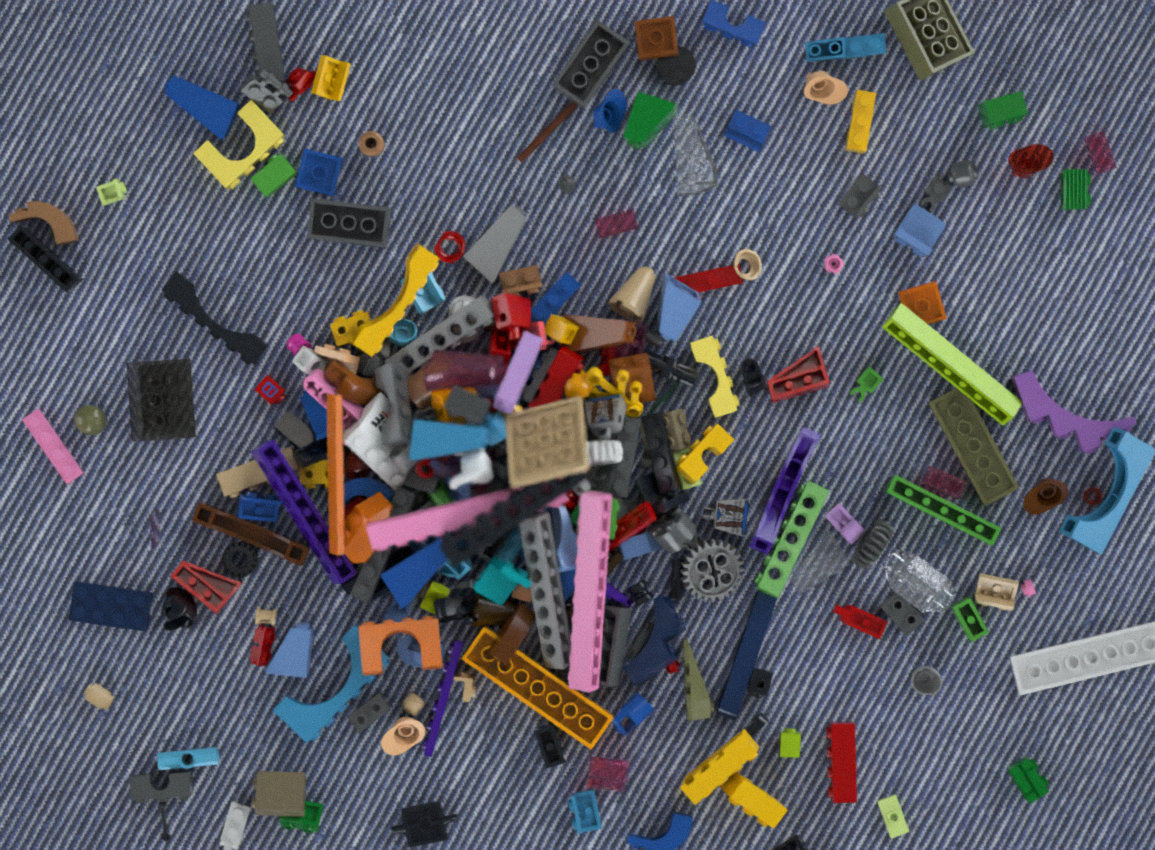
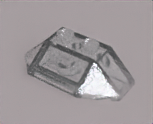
M893 548L882 564L891 590L922 612L946 611L957 595L948 577L916 554Z

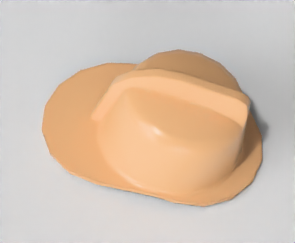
M816 71L806 75L804 95L808 99L832 105L841 102L847 96L848 87L845 82L831 77L827 72Z
M414 717L399 718L393 727L382 737L381 747L383 751L393 756L406 752L424 738L425 727Z

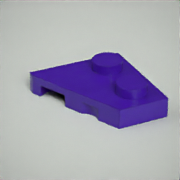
M606 581L605 597L609 600L613 597L630 608L634 602Z

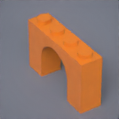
M424 616L422 620L415 621L414 618H404L402 622L384 620L382 624L363 622L362 626H358L363 676L383 674L382 645L388 637L396 633H406L417 640L421 649L422 670L442 668L438 618L434 619V616Z

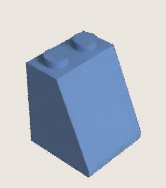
M664 273L656 323L661 337L668 341L672 339L676 342L702 301L698 292L667 273Z
M298 622V624L290 629L268 666L266 674L304 678L310 674L314 627H310V623Z

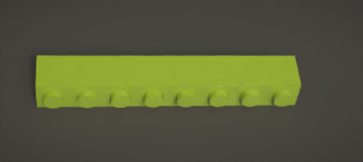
M902 303L890 313L882 328L1002 426L1014 418L1023 403L1020 399Z

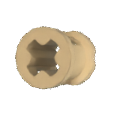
M257 607L255 625L264 623L275 627L277 609L271 611L262 610L261 607Z

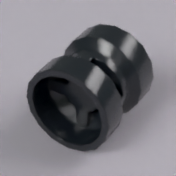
M645 580L628 588L629 593L634 596V602L637 606L654 597L652 592L648 591Z

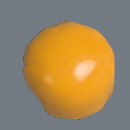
M583 370L580 371L581 374L573 373V377L567 381L564 392L568 399L580 396L583 400L590 395L592 385L586 382L587 374Z

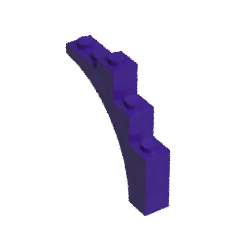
M804 427L801 428L784 458L780 473L761 512L749 547L768 555L795 488L821 434Z

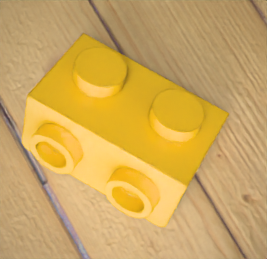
M321 55L311 93L328 100L341 101L351 64Z

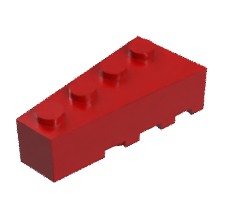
M563 346L547 371L548 376L541 382L538 388L539 393L534 396L528 407L534 408L566 400L564 397V387L567 381L573 377V373L580 374L584 367V364H582L584 357Z

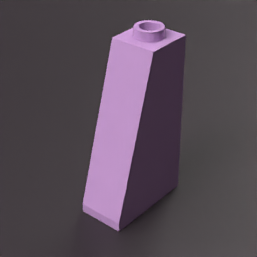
M526 331L524 332L495 399L493 407L499 411L509 414L513 413L537 362L543 338Z

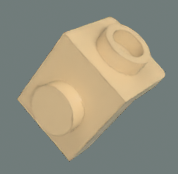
M458 672V675H454L453 680L465 682L462 701L470 702L471 697L475 698L476 686H473L474 677H471L470 673Z

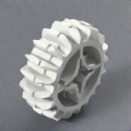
M618 441L587 442L589 467L614 464L623 459V448Z

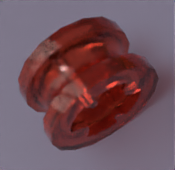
M1087 488L1083 493V499L1089 505H1097L1102 500V492L1098 488ZM1090 491L1097 493L1098 497H1095L1097 498L1095 501L1088 499Z

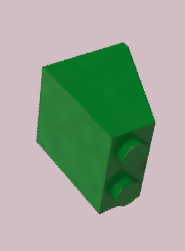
M638 92L623 135L629 147L640 150V147L646 148L678 113L679 109L676 103Z

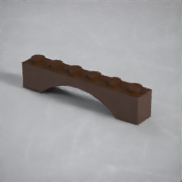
M204 502L198 503L191 520L248 542L300 566L304 565L311 549L306 544L248 520L237 518L236 515Z

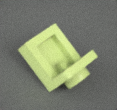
M117 178L113 179L112 182L96 187L102 206L126 199V186L124 182H120Z

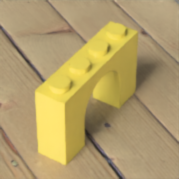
M252 100L237 112L255 135L254 150L247 158L239 161L229 160L208 140L193 153L227 190L237 187L241 183L239 179L244 175L248 176L255 170L254 165L259 161L261 163L270 156L268 152L273 148H279L284 143L283 139L286 137Z

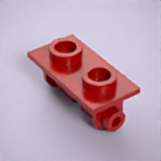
M258 625V628L255 629L253 642L259 643V647L252 645L249 658L251 664L268 666V662L271 659L272 643L275 640V627Z

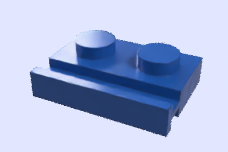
M736 109L723 136L759 153L771 126Z

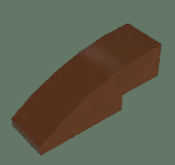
M521 602L497 633L499 636L487 651L507 665L528 633L536 617L535 612Z

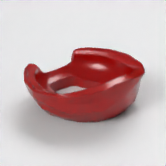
M454 231L442 233V236L434 246L436 256L442 262H456L464 255V238ZM445 239L454 240L457 243L458 249L455 254L447 255L444 253L440 246Z

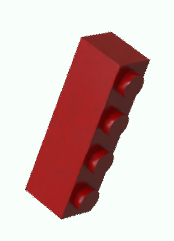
M853 721L829 722V727H826V738L830 739V747H827V759H830V766H827V777L831 778V786H828V798H831L833 803H857L855 723Z

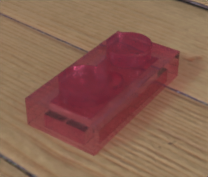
M1104 131L1083 138L1097 175L1117 168Z

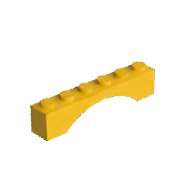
M416 243L405 259V280L396 301L381 316L361 324L349 341L371 357L374 354H378L383 346L381 343L392 334L394 324L403 318L405 308L414 302L416 292L419 288L422 289L428 280L427 276L430 272L436 270L440 258Z

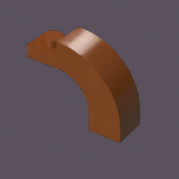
M337 360L332 362L323 375L337 387L335 391L337 394L357 404L368 405L380 392L384 396L387 394L384 390L376 388L375 377L371 379L361 378L353 374Z

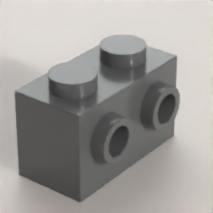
M895 590L879 607L908 636L925 621L921 617L924 613L917 606H911L908 602L911 599L904 591L900 593Z

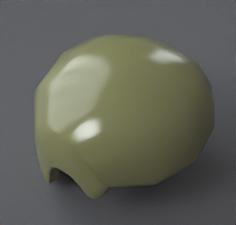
M94 405L82 406L74 416L76 427L86 435H98L107 424L106 414Z

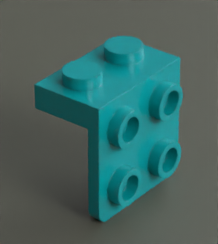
M494 556L473 585V589L493 602L502 605L518 583L528 589L533 582L527 577L529 574L520 567L516 569L510 561L506 559L503 561Z

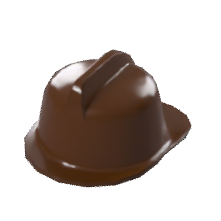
M1043 478L1024 497V509L1032 515L1044 513L1062 504L1067 499L1069 494L1068 487L1060 480Z

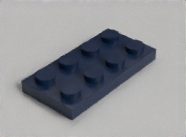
M74 581L68 621L147 632L153 592Z

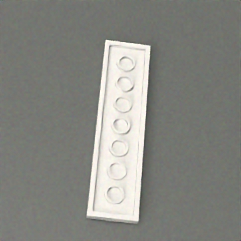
M1155 621L1009 656L1018 694L1024 695L1155 663Z

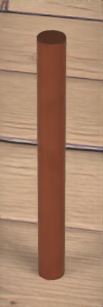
M571 102L516 158L523 163L577 106Z

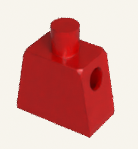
M506 292L492 297L491 303L497 328L508 332L509 341H520V332L529 329L531 326V299Z

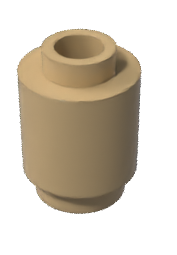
M97 683L94 685L90 684L84 692V695H86L85 700L100 710L102 708L107 710L115 698L111 695L110 691Z

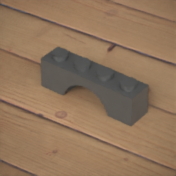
M389 363L375 368L376 388L384 390L390 400L389 416L381 426L383 446L400 447L409 444L412 439L413 426L405 365Z

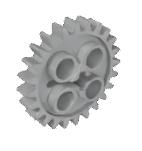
M712 538L710 544L703 540V546L701 547L696 543L697 549L693 550L690 548L691 555H685L688 561L681 563L686 568L680 570L685 575L681 580L687 582L684 587L690 589L689 593L691 595L695 594L698 600L702 597L704 602L710 598L712 603H714L715 597L722 601V595L729 598L728 592L732 591L735 593L734 585L740 586L737 580L744 578L739 574V572L745 571L740 566L744 561L738 559L741 556L740 553L735 552L736 548L734 546L730 547L727 541L723 544L721 539L715 543ZM708 555H710V562L714 567L713 573L718 583L717 586H715L714 577L711 574L712 568L707 558ZM719 555H723V559L716 562V558ZM705 561L703 567L697 568L699 562ZM724 573H728L726 579L720 580ZM709 579V583L702 586V582Z

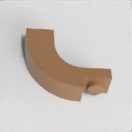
M30 201L26 202L28 210L18 208L14 210V213L9 214L10 222L12 223L44 219L52 227L57 245L79 241L76 228L69 216L51 204Z

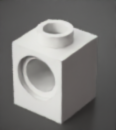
M302 346L292 360L306 374H310L315 369L323 370L328 363L321 355L314 353V350Z

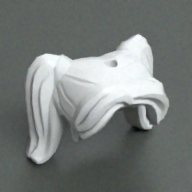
M485 449L452 454L454 456H462V474L450 480V488L456 490L458 486L471 481L473 484H486L493 479V463L486 454Z

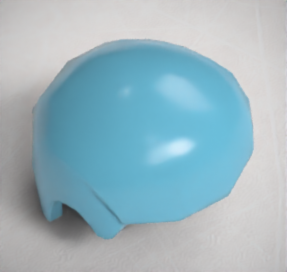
M401 319L399 322L396 321L393 326L394 330L389 336L393 344L398 347H405L416 340L418 330L414 322L408 319Z

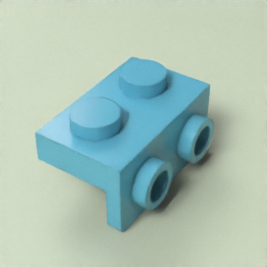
M432 272L427 276L428 280L422 289L419 288L415 294L416 298L413 304L420 315L446 300L444 292L436 283ZM403 278V279L400 281V282L402 283V285H403V283H404L405 278Z

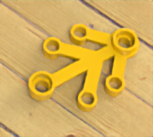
M593 367L587 371L586 382L593 385L590 395L587 396L589 399L621 394L627 404L625 414L630 418H637L641 415L643 404L638 400L639 393L642 391V384L638 381L630 383V392L632 394L631 400L625 396L626 383L629 380V373L627 371L620 370L617 372L618 389L602 377L603 374L599 368ZM595 385H600V386L603 387L607 392H601V391H599V389H598L597 387H594V386H595Z

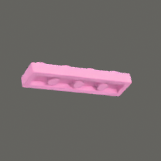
M39 408L22 419L66 484L71 483L84 474Z

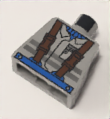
M617 394L585 399L590 429L594 435H599L600 441H610L611 433H617L622 430L627 407L622 395Z
M749 499L716 500L715 508L704 507L703 519L714 520L713 528L745 537Z

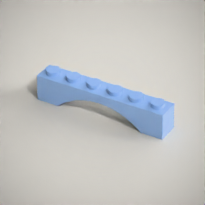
M551 505L548 509L553 523V540L559 573L576 569L577 536L573 531L571 517L567 512L566 506L552 508Z

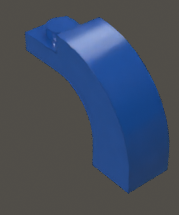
M368 477L355 478L343 484L344 504L351 497L358 495L371 497L378 492H381L389 501L396 492L386 483Z
M673 811L671 823L662 835L645 837L628 833L626 843L630 844L629 847L634 849L645 847L644 850H675L687 838L692 826L693 816Z

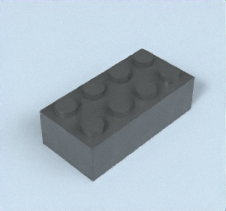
M597 20L552 84V88L585 110L629 47L630 42Z
M311 198L307 238L387 249L392 209Z

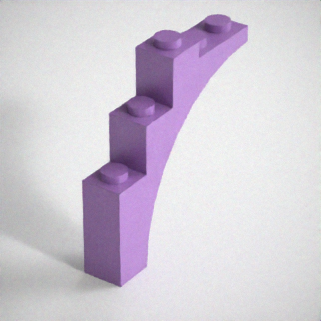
M1033 370L1011 377L1018 398L1023 402L1021 406L1027 422L1039 423L1044 421V416H1046L1053 436H1060V439L1071 436L1073 431L1080 452L1091 454L1098 451L1097 447L1102 446L1100 438L1102 437L1103 440H1106L1113 426L1128 432L1132 430L1133 425L1137 424L1134 417H1127L1116 421H1095L1070 413L1047 395L1040 386Z

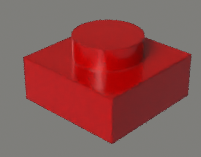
M297 67L289 74L285 83L291 88L301 90L312 75L308 70Z

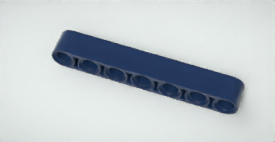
M760 590L757 591L716 712L718 715L733 720L737 718L777 601L776 598Z

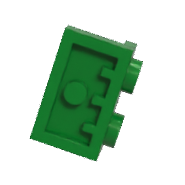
M305 801L304 816H280V825L288 830L297 828L302 829L305 833L319 832L323 804Z

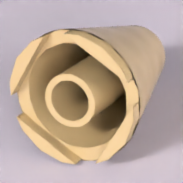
M647 266L639 267L609 300L608 305L612 304L611 309L625 319L629 320L632 317L635 318L634 322L642 323L656 279L654 270Z

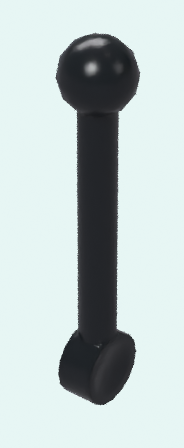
M159 802L164 832L162 839L163 841H168L170 834L167 832L166 802Z

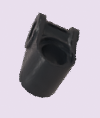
M749 358L742 360L739 369L749 397H753V394L763 390L768 391L766 381L761 374L757 362ZM747 362H752L754 365V370L750 373L744 371V365Z
M468 596L436 600L433 602L438 622L446 623L465 619L474 607L473 600Z

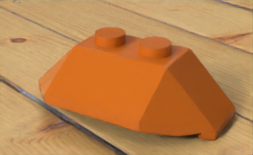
M381 492L356 505L344 520V554L350 563H366L376 550H372L366 523L390 518V511H392L393 505Z

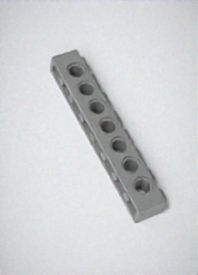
M536 512L521 522L519 528L527 572L529 574L528 577L533 582L530 588L545 668L565 669L570 666V630L549 512Z

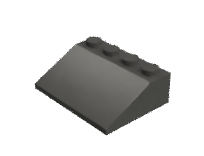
M583 409L585 427L588 430L586 431L587 442L600 441L599 435H594L590 429L586 409ZM624 416L622 430L617 433H611L610 441L613 440L621 443L623 459L614 464L602 465V468L597 471V476L599 477L604 474L606 478L602 481H594L596 487L591 490L627 498L641 419Z
M609 604L604 605L599 685L620 687L631 608ZM567 615L571 636L573 626L571 621L572 617ZM570 666L565 669H558L557 676L568 678Z

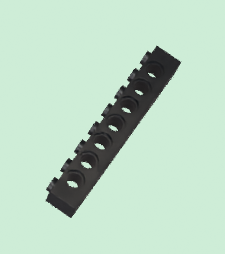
M582 471L568 475L564 481L553 478L525 485L526 487L520 491L516 489L508 495L509 498L507 500L496 502L491 506L492 510L486 514L481 512L474 518V522L469 525L468 523L463 524L457 529L459 532L453 536L449 534L441 539L442 543L439 544V547L454 568L587 479V476ZM543 483L551 484V489L548 492L540 490ZM527 494L534 495L533 502L525 503L523 501L524 496ZM510 505L517 506L518 510L515 514L507 513V508ZM494 516L501 519V522L496 526L490 524V519ZM476 528H482L484 534L476 537L473 535V531ZM459 539L467 541V545L464 548L457 547L456 543Z

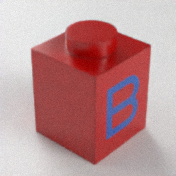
M266 375L254 389L271 405L276 403L279 405L286 398L284 393L287 390L270 375Z

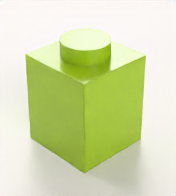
M784 728V731L779 732L778 755L780 757L800 758L801 734L796 732V728Z

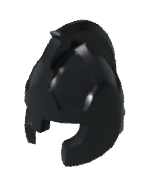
M169 587L161 610V616H166L167 619L164 623V629L174 631L179 627H193L197 617L195 600L186 590Z

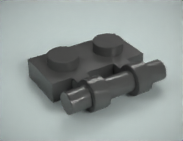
M261 68L258 72L261 78L259 79L255 75L251 76L240 87V91L271 114L283 102L281 95L284 94L290 97L293 91L288 88L285 82H280L276 79L271 71L267 72L264 68ZM267 84H271V85L274 86L275 88L272 89V88L269 87Z

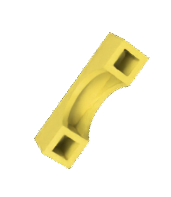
M712 335L689 343L695 362L709 365L717 375L718 384L716 391L708 399L714 418L738 411L737 406H740L737 395H732L730 388L733 387L730 376L726 377L724 369L727 368L724 357L720 358L718 350H721L718 339H714Z

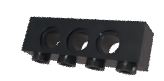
M20 224L8 237L7 240L66 293L70 294L83 280L81 276L26 226Z

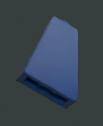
M305 390L302 392L303 396L300 397V400L317 439L322 440L327 438V409Z

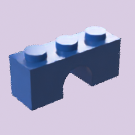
M711 0L701 23L704 25V29L715 33V30L723 33V37L729 40H733V38L741 41L740 44L746 47H756L766 22L747 15L742 25L733 26L726 18L729 7Z
M566 272L531 309V321H543L545 325L551 314L554 315L581 287V284Z

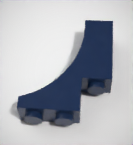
M659 595L654 598L655 622L649 641L641 653L623 667L633 684L641 686L677 660L674 654L676 650L668 642L684 632L686 628L683 617L676 613L674 609L675 604L670 597Z

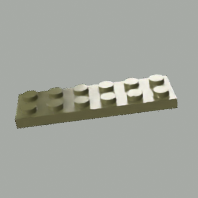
M954 388L928 402L984 507L1019 489L1016 480L971 399L957 388Z

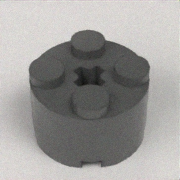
M675 506L665 513L657 514V520H655L649 531L651 536L668 553H674L685 547L683 543L687 539L689 541L692 540L696 533V526L679 506Z

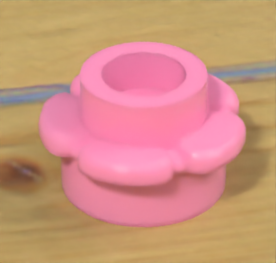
M832 254L830 257L827 256L825 258L826 271L829 273L833 272L834 274L841 271L843 260L839 258V255Z
M1024 579V584L1020 585L1024 596L1028 595L1031 598V595L1036 594L1031 579L1026 581Z

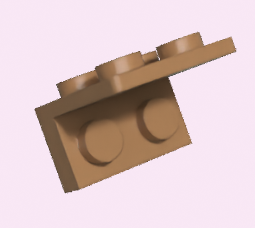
M538 265L499 273L503 293L506 292L520 296L519 293L527 292L528 295L539 293V289L542 288Z

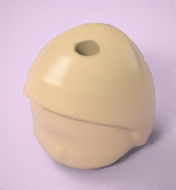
M411 693L403 700L402 707L408 714L416 716L424 708V701L417 694Z

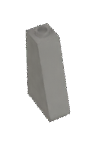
M511 205L463 256L492 285L496 281L526 221L524 217L526 213L518 205L516 207Z

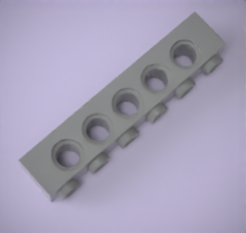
M484 295L478 297L384 361L385 364L397 363L405 365L406 377L409 378L417 368L421 369L430 365L429 360L433 357L437 360L445 355L446 352L444 350L448 347L453 349L462 343L460 339L467 336V338H470L478 332L476 329L481 325L485 328L494 322L492 319L494 317L492 306ZM471 313L477 316L476 323L470 321L469 316ZM455 324L461 327L460 334L454 331ZM439 335L444 336V345L438 342ZM423 345L429 348L428 355L422 352ZM407 356L412 357L414 361L412 366L407 364Z

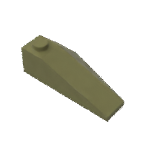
M683 638L686 718L688 721L711 718V713H714V701H710L687 638Z

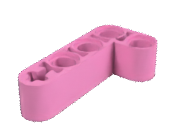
M315 369L304 379L303 387L327 409V394H337L335 392L337 387L323 376L325 374L323 370ZM342 397L343 430L350 429L361 418L364 408L360 404Z

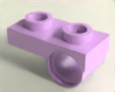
M837 503L824 515L850 545L865 533L863 527L840 503Z

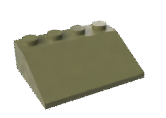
M901 0L884 11L920 81L975 53L948 0Z

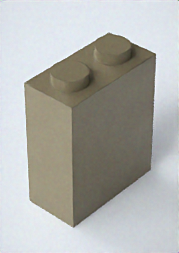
M257 771V778L253 779V790H256V797H252V809H255L256 815L304 816L305 772Z

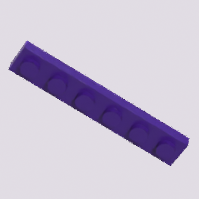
M458 639L455 640V643H451L449 647L450 662H445L443 673L446 674L445 680L439 683L437 692L441 693L439 701L435 700L432 709L435 712L434 720H429L427 730L430 731L429 738H424L422 749L425 750V756L432 757L464 642Z

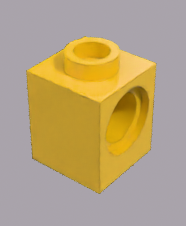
M551 314L546 322L545 334L559 343L571 345L579 327L562 316Z

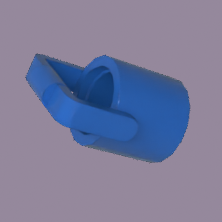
M635 692L620 708L621 711L613 718L612 723L619 734L626 736L635 726L638 727L655 709L639 693ZM627 717L630 721L623 727L620 722Z

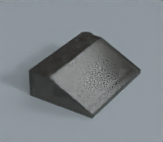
M191 359L126 363L132 442L196 437Z

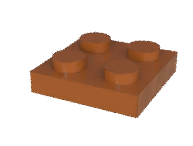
M674 16L635 21L639 61L679 56Z

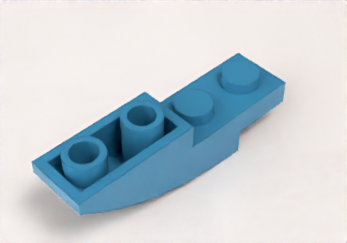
M885 33L805 42L807 62L834 61L887 54Z

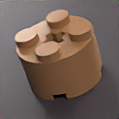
M422 367L407 378L409 401L413 400L418 410L427 407L434 408L432 406L431 392L441 387V379L431 368L425 369V367Z

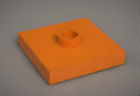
M936 281L898 292L900 302L925 323L931 324L947 319Z

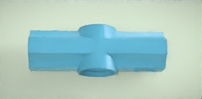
M218 747L158 753L159 770L217 765L219 764ZM184 754L192 755L193 762L186 763L184 761Z

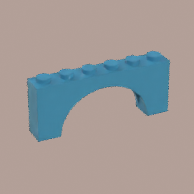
M1114 426L1104 443L1111 450L1115 460V477L1110 492L1102 504L1093 512L1079 517L1067 515L1059 530L1061 534L1101 555L1155 454L1153 447Z
M357 623L342 638L351 656V672L344 688L334 697L320 703L300 702L288 694L273 710L306 743L310 740L314 742L321 735L319 730L323 726L328 728L335 720L333 716L337 712L341 714L349 706L346 702L351 697L356 699L362 692L360 688L365 683L369 685L376 678L375 675L363 676L359 625ZM383 648L381 649L382 670L390 663L388 661L390 655Z

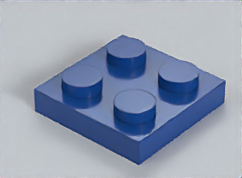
M304 148L295 187L334 197L343 158Z

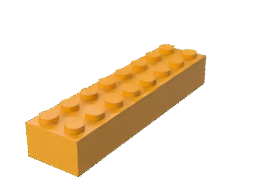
M483 626L461 659L592 750L613 720L614 715L579 690L569 688V683L519 648L507 665L503 664L487 651L499 635L489 627Z

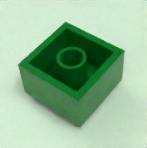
M1022 91L986 100L978 105L983 127H989L990 130L1001 128L1006 122L1009 125L1019 123L1028 114Z

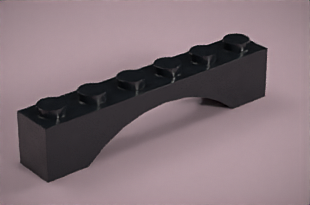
M176 271L161 289L165 292L163 296L171 303L175 300L180 304L179 309L186 315L191 313L196 317L194 321L202 328L207 326L211 330L209 333L217 340L221 338L226 342L225 347L233 353L235 350L241 354L240 359L246 364L250 365L252 363L256 365L270 348L256 334L233 332L216 323L201 306L194 284Z

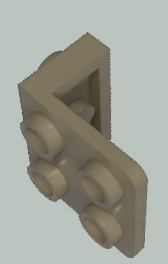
M683 408L662 413L671 452L690 447L691 436L687 429L686 415L683 413ZM641 420L640 430H641V434H642V439H643V443H644L646 455H647V456H650V452H649V448H648V444H647V440H646V436H645V432H644V428H643V424H642V420Z

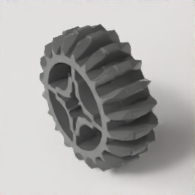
M879 519L871 525L852 554L851 561L856 566L867 570L875 563L894 534V528L891 524Z

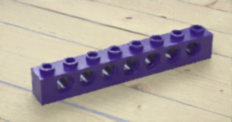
M267 440L250 452L332 583L342 584L354 576L357 572L345 554L335 555L329 553V527L275 441Z

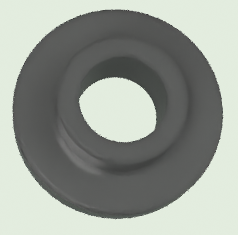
M564 175L563 179H560V189L565 194H570V192L575 190L573 176Z

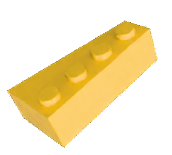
M745 729L741 730L684 777L680 789L694 805H697L703 798L709 796L718 785L721 786L725 783L732 773L736 774L740 771L747 760L751 762L758 755L759 745Z

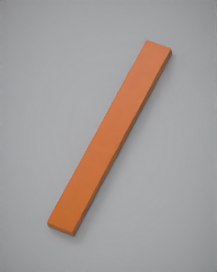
M327 394L329 553L344 555L342 395Z

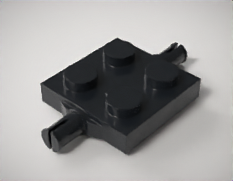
M440 800L401 808L403 816L402 825L391 826L392 835L404 832L409 848L448 840L446 832L447 823L458 822L457 813L445 816Z

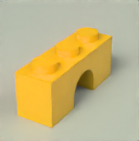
M856 90L854 92L851 110L852 118L847 133L845 151L862 154L867 151L876 93Z
M719 424L713 427L709 425L702 433L704 437L700 441L696 439L689 447L691 451L687 455L684 453L676 461L678 465L675 469L691 485L696 483L709 469L702 460L703 451L710 450L716 456H719L735 440Z

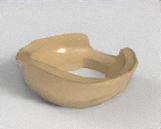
M750 249L740 250L736 254L733 262L736 273L746 280L757 279L762 270L760 256ZM741 259L747 260L750 265V270L747 274H741L737 268Z

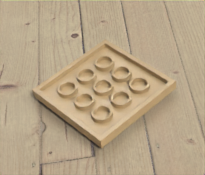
M580 396L505 415L510 485L513 488L590 470L583 400Z

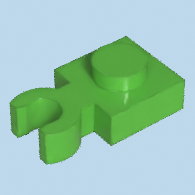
M868 366L856 380L859 386L853 388L849 394L852 396L854 392L858 391L860 398L857 401L861 402L865 398V392L868 391L872 394L884 378Z

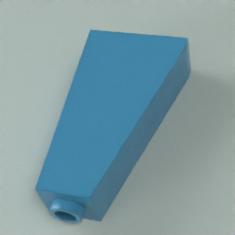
M414 420L409 460L419 461L485 449L490 441V433L488 428Z

